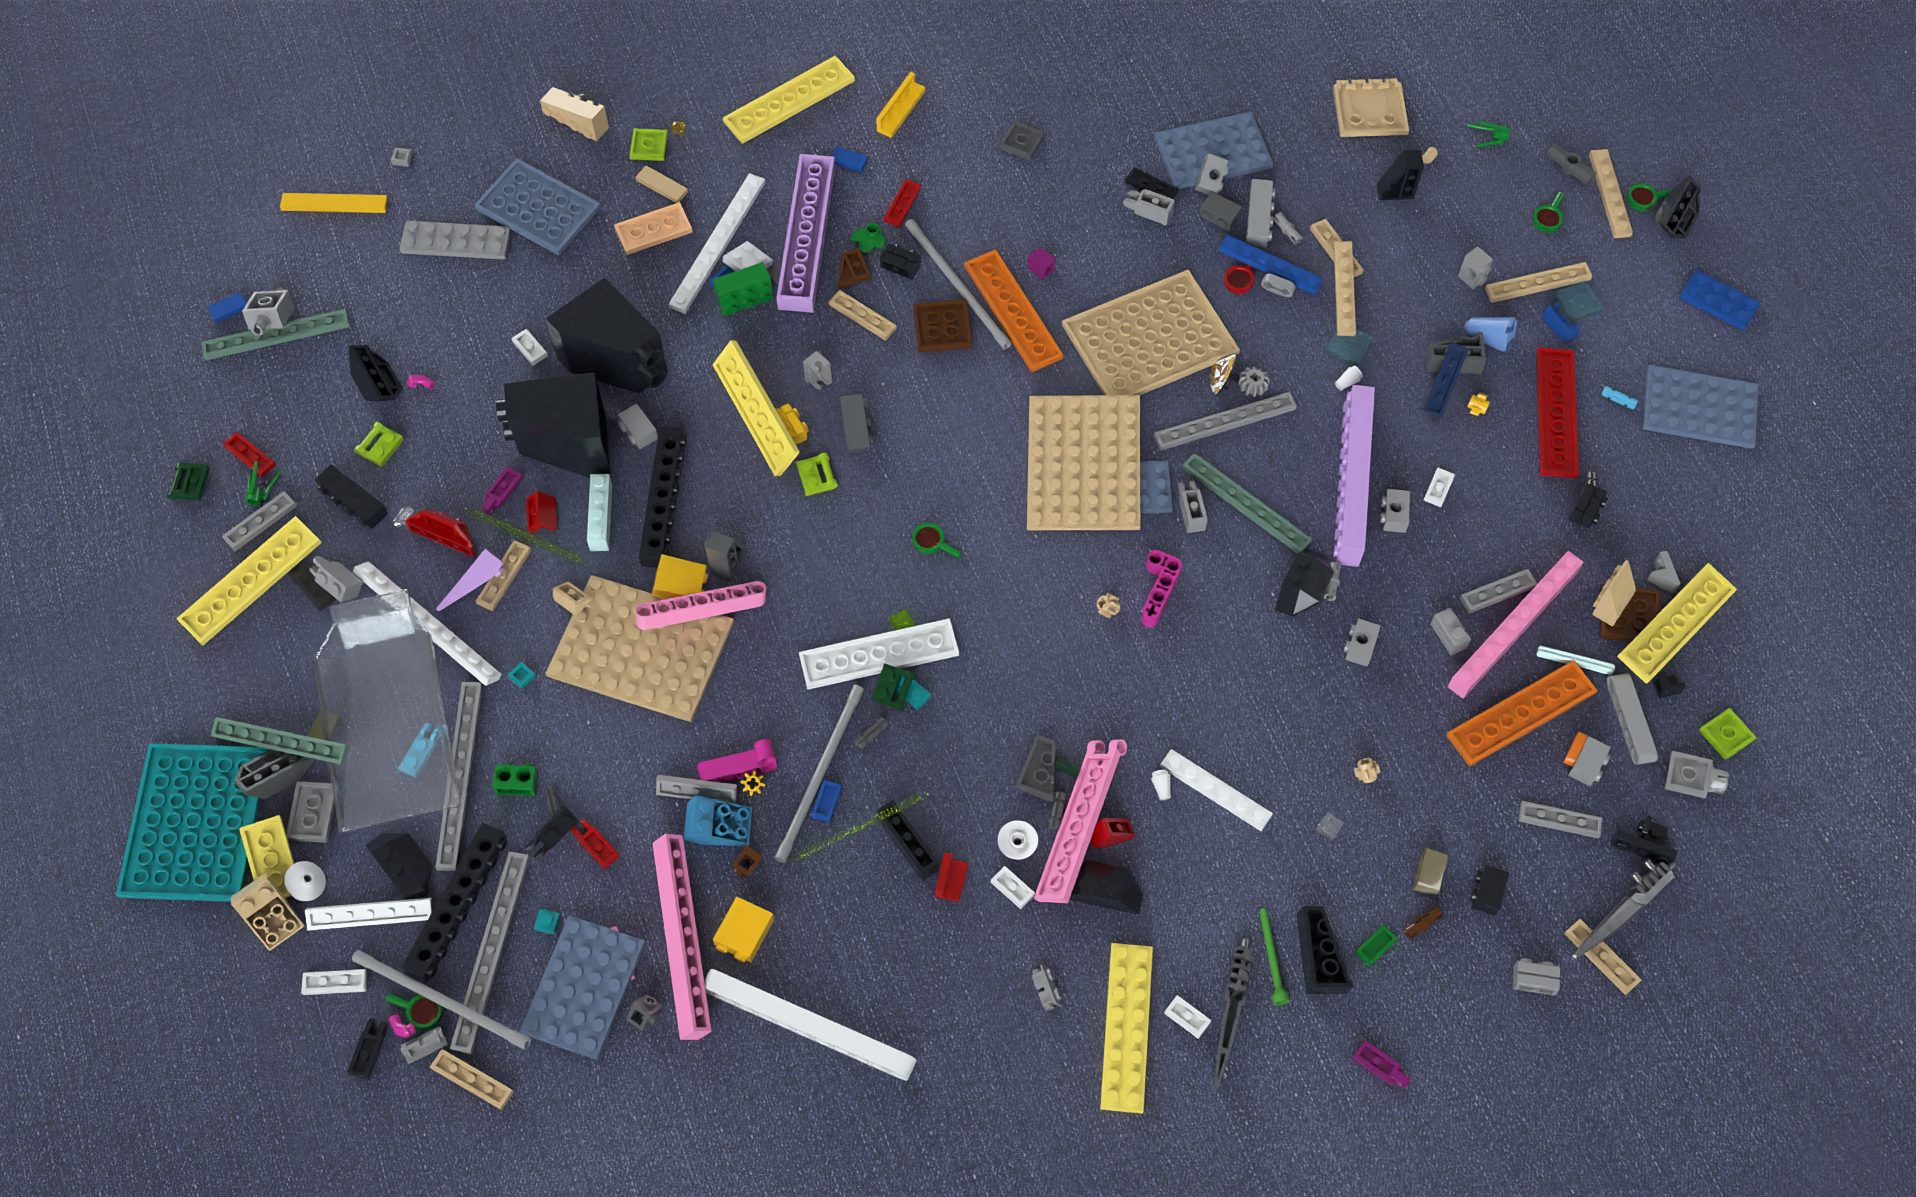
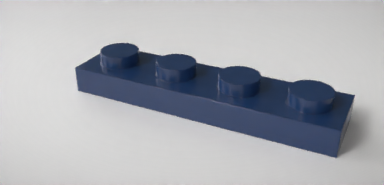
M1453 342L1450 343L1423 410L1424 412L1442 418L1469 351L1468 348Z

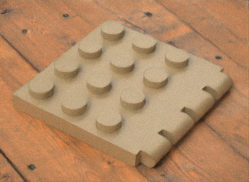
M1397 78L1384 79V83L1382 79H1368L1367 83L1365 79L1351 80V84H1349L1348 80H1336V84L1333 86L1340 137L1408 135L1409 126L1401 82L1397 81Z

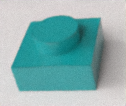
M522 661L507 674L508 678L521 689L536 677L535 673Z
M539 909L534 930L555 935L561 916L560 913Z

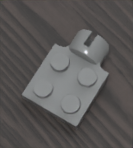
M1672 751L1664 789L1700 798H1706L1708 792L1724 794L1728 786L1727 778H1729V773L1714 768L1712 765L1713 760Z

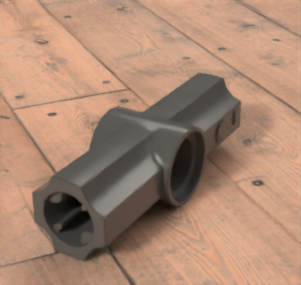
M1554 143L1546 153L1548 157L1562 167L1564 174L1575 176L1585 185H1589L1597 175L1595 171L1581 162L1579 154L1569 153L1557 143Z

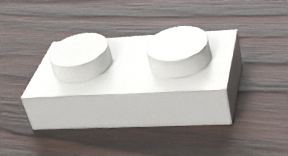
M527 329L511 338L515 346L533 366L548 357L547 352Z
M1437 468L1424 501L1441 507L1455 474Z
M1006 866L991 879V883L1020 909L1035 895V892Z
M1178 995L1164 1013L1198 1039L1211 1023L1208 1017Z

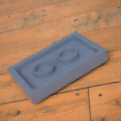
M1168 460L1140 461V514L1172 513Z

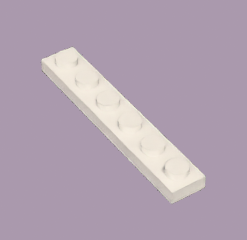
M1172 749L1160 764L1162 769L1167 770L1176 778L1260 831L1263 830L1272 817V812Z
M432 898L307 908L305 914L307 930L423 921L428 920L433 907Z

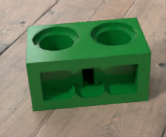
M503 763L502 765H495L492 788L496 795L536 796L539 774L536 767L530 764L513 766L509 763ZM505 776H510L507 781H502ZM524 777H530L528 781L522 782Z

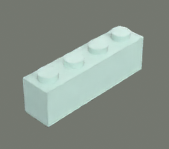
M590 474L587 543L590 551H609L612 482L609 474Z

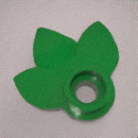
M869 223L865 228L857 229L850 238L853 242H859L862 253H869L874 247L882 249L885 245V237L881 234V228L876 223Z

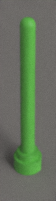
M1262 908L1259 914L1275 988L1272 1000L1274 1005H1285L1290 1002L1289 994L1282 986L1268 912L1265 908Z

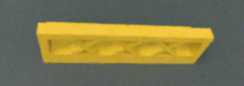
M909 73L876 118L877 132L892 138L926 92V87L915 82V73Z

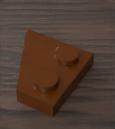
M859 248L842 253L838 280L839 289L871 279V274Z

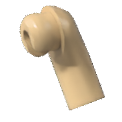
M1430 147L1427 149L1425 154L1422 155L1423 163L1429 164L1437 157L1438 151L1436 148Z

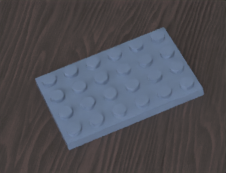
M1252 112L1154 132V139L1171 183L1178 189L1196 185L1204 158L1208 154L1228 160L1227 166H1229L1226 176H1223L1222 179L1273 168V162ZM1210 172V177L1216 179V174Z
M516 158L478 200L474 207L480 213L506 227H510L511 230L549 251L560 255L599 211L601 205L590 197Z
M1648 365L1646 370L1642 429L1753 449L1756 443L1758 384Z
M568 915L520 1033L598 1061L645 947V940Z

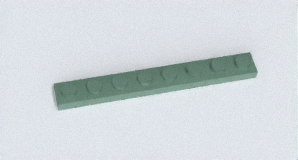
M342 309L286 322L283 328L265 329L263 334H258V336L254 335L252 331L203 341L201 342L203 357L205 360H210L348 328L350 325L347 311Z
M1194 453L1183 464V470L1297 554L1307 549L1312 543L1313 539Z
M218 717L215 718L211 737L340 765L346 764L350 749L349 745Z

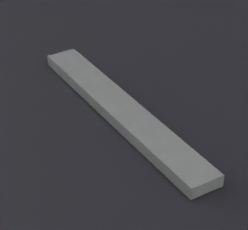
M1287 392L1154 432V438L1160 451L1296 410L1297 405L1291 393Z

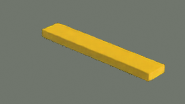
M283 193L280 208L281 211L386 213L388 197L387 195Z

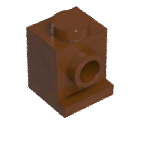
M745 845L732 863L734 867L732 871L741 878L744 875L749 877L763 856L748 845ZM743 859H747L749 861V865L747 867H744L742 865Z

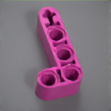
M1159 550L1150 551L1146 561L1148 572L1158 576L1142 611L1141 621L1146 627H1154L1158 623L1180 577L1182 568L1180 559ZM1162 583H1167L1169 586H1164ZM1155 598H1159V599H1161L1162 601H1159V602H1158V601H1155L1154 599H1155Z
M769 739L759 740L754 744L755 750L699 763L697 765L699 779L725 783L746 778L745 773L752 776L754 771H756V775L774 771L777 768L772 741Z

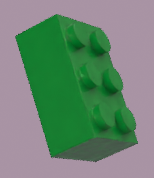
M763 262L712 279L715 298L723 316L734 314L743 309H749L754 305L766 303L773 299L771 278Z

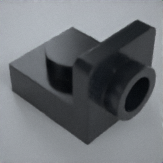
M1649 815L1644 821L1640 820L1637 827L1638 837L1663 845L1669 828L1652 822V816Z

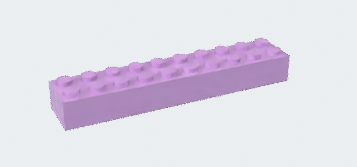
M800 154L777 292L778 310L814 313L835 175V160L832 156Z
M1352 385L1351 391H1347L1346 401H1344L1343 412H1345V417L1342 420L1344 432L1341 435L1343 448L1340 451L1342 464L1339 466L1341 480L1338 482L1340 496L1337 498L1336 505L1339 511L1336 514L1335 520L1338 526L1334 535V540H1337L1333 551V557H1336V563L1340 565L1359 567L1365 551L1375 387Z

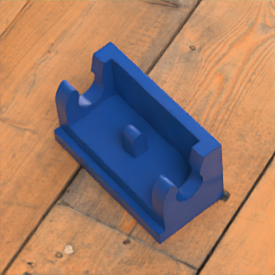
M1556 302L1554 307L1551 305L1546 307L1542 319L1563 343H1566L1579 335L1580 327L1578 325L1575 328L1558 310L1560 305Z

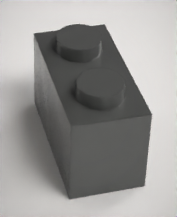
M1211 191L1201 205L1199 216L1206 221L1218 225L1222 229L1230 231L1240 218L1242 206Z

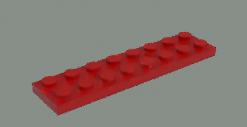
M1537 347L1540 476L1577 479L1579 476L1574 350Z

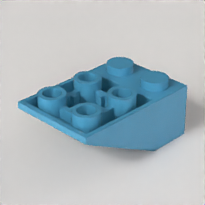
M695 796L687 803L683 841L702 845L749 846L752 807Z

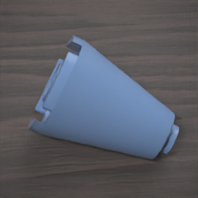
M1471 317L1470 320L1466 321L1464 331L1470 337L1476 336L1477 333H1482L1484 344L1503 353H1508L1512 346L1510 342L1515 337L1517 320L1513 317Z

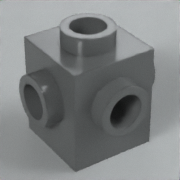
M646 994L642 998H637L633 1001L626 1020L643 1031L650 1025L654 1026L661 1017L659 1013L663 1006L653 997Z

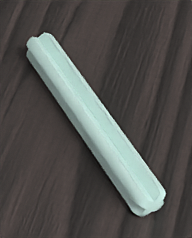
M1542 645L1537 649L1538 657L1566 664L1574 660L1581 668L1612 675L1615 669V665L1589 657Z

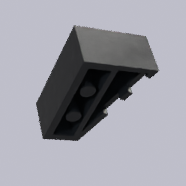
M1403 150L1377 183L1379 200L1414 199L1424 168L1421 150Z

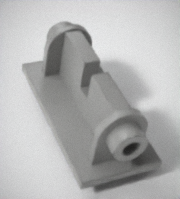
M1040 965L1041 971L1040 969L1032 971V979L1037 990L1045 989V991L1038 993L1043 1008H1046L1047 1011L1054 1008V1004L1062 1007L1061 999L1063 997L1059 988H1056L1054 984L1055 975L1052 969Z
M439 1026L400 1046L403 1056H405L407 1063L410 1064L447 1046L448 1043Z

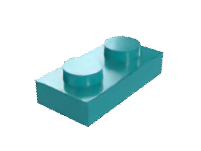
M902 676L898 689L896 691L898 694L900 693L901 687L903 685L905 679L904 676ZM912 680L905 700L916 710H919L931 698V694L915 680Z

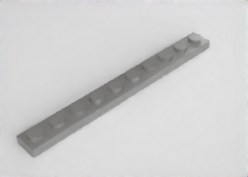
M462 682L435 866L437 871H455L459 863L483 689L481 682Z
M510 851L508 853L463 1005L484 1015L529 863L530 857L527 854ZM459 1016L450 1046L451 1051L472 1055L480 1025Z

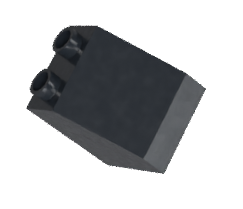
M605 277L546 318L557 359L571 373L577 375L595 373L597 381L639 394L648 387H658L666 379L668 370L660 333Z
M595 373L504 383L505 398L496 399L497 417L499 422L503 421L505 440H515L520 455L590 478V474L611 475L606 413Z

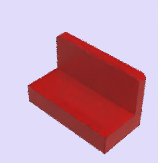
M536 491L526 499L527 531L535 533L542 527L555 531L557 529L556 498Z
M944 853L935 889V897L960 901L968 863L953 860V854Z

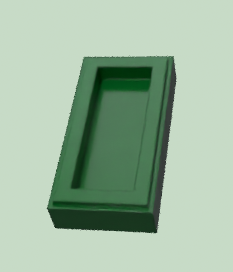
M1383 924L1354 954L1370 968L1398 941V938Z

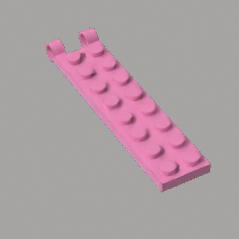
M1093 740L1088 743L1087 753L1034 899L1038 902L1068 903L1120 756L1124 755L1127 751V744L1124 740H1112L1109 743L1107 754H1104L1105 744L1103 741Z

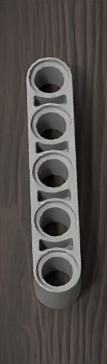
M1628 673L1608 676L1607 687L1633 763L1640 765L1656 762L1657 751L1631 676Z

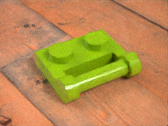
M375 422L372 426L373 429L363 442L355 447L354 451L359 456L383 467L403 442L404 438L402 435L384 427L381 423ZM379 433H381L382 436L378 439V441L374 444L370 451H366L367 447L371 444L375 437Z
M821 453L816 457L796 461L806 496L838 487L837 480L834 479L831 471L828 453ZM819 464H822L827 479L825 483H822L817 469Z

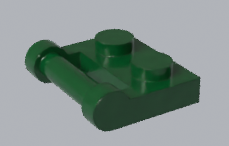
M176 463V473L171 490L167 493V498L171 500L201 501L210 470L209 466L205 464ZM187 471L182 490L180 491L179 487L183 474Z
M884 663L871 700L904 711L905 699L912 680H915L917 674ZM904 676L905 679L897 701L893 702L900 680Z

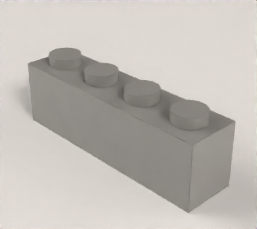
M1252 179L1246 243L1254 247L1266 248L1268 241L1272 239V230H1269V227L1273 225V216H1270V213L1274 211V202H1271V200L1275 197V188H1272L1273 181Z

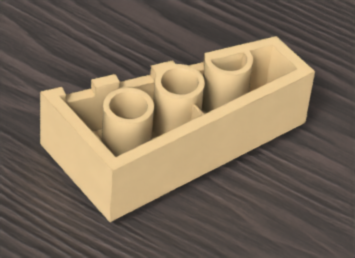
M554 87L540 100L544 114L552 116L558 122L570 126L572 130L579 131L589 139L598 141L609 129L604 105L599 104L595 106L594 102L590 100L584 102L581 97L575 96L573 98L568 92Z

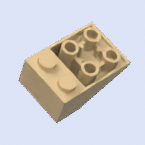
M1625 560L1622 566L1617 565L1612 576L1607 580L1593 604L1595 610L1592 615L1612 627L1636 591L1629 561Z
M264 873L231 897V905L269 951L304 927L298 915L267 873Z

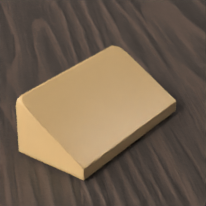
M570 582L553 588L554 601L575 616L591 601L590 596Z

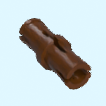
M1434 906L1425 914L1417 916L1414 922L1403 928L1405 936L1411 940L1423 930L1427 931L1430 925L1443 917V913L1437 906Z

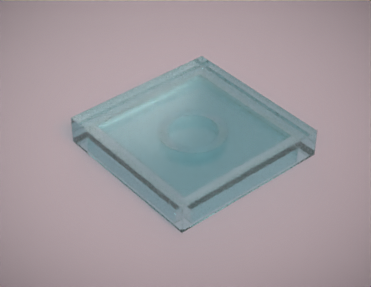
M1587 281L1554 293V297L1571 323L1600 313L1604 309Z
M1357 329L1355 336H1337L1336 330L1325 353L1358 367L1373 340V336Z

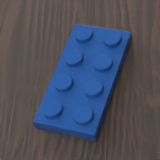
M1697 269L1679 296L1680 299L1743 331L1761 304L1758 300Z

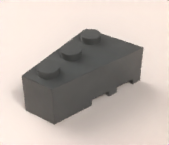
M1477 333L1476 336L1470 338L1464 336L1461 337V340L1451 341L1450 339L1429 344L1426 355L1427 372L1439 373L1449 345L1453 342L1469 349L1460 373L1482 374L1486 362L1482 333Z
M862 393L840 396V410L842 412L848 454L870 451V445H873L872 434H868L867 429L870 427L869 416H865V410L868 409L866 398L863 399Z
M713 531L712 535L707 537L704 544L711 573L732 581L748 550L740 545L736 539Z

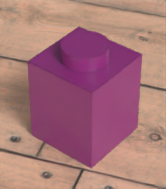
M1041 247L1035 252L1032 251L1027 258V268L1043 280L1055 269L1056 258Z

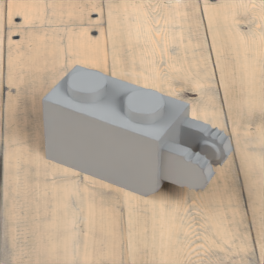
M1147 189L1142 190L1141 193L1130 190L1127 193L1129 198H1125L1123 201L1125 207L1135 210L1134 214L1167 226L1173 214L1174 199Z
M1194 480L1189 482V491H1185L1183 482L1178 483L1179 504L1186 532L1205 531L1208 519L1201 491L1196 488Z
M316 556L313 559V563L316 566L312 565L310 572L316 577L315 582L340 602L358 597L363 583L358 577L339 562H329L321 556Z

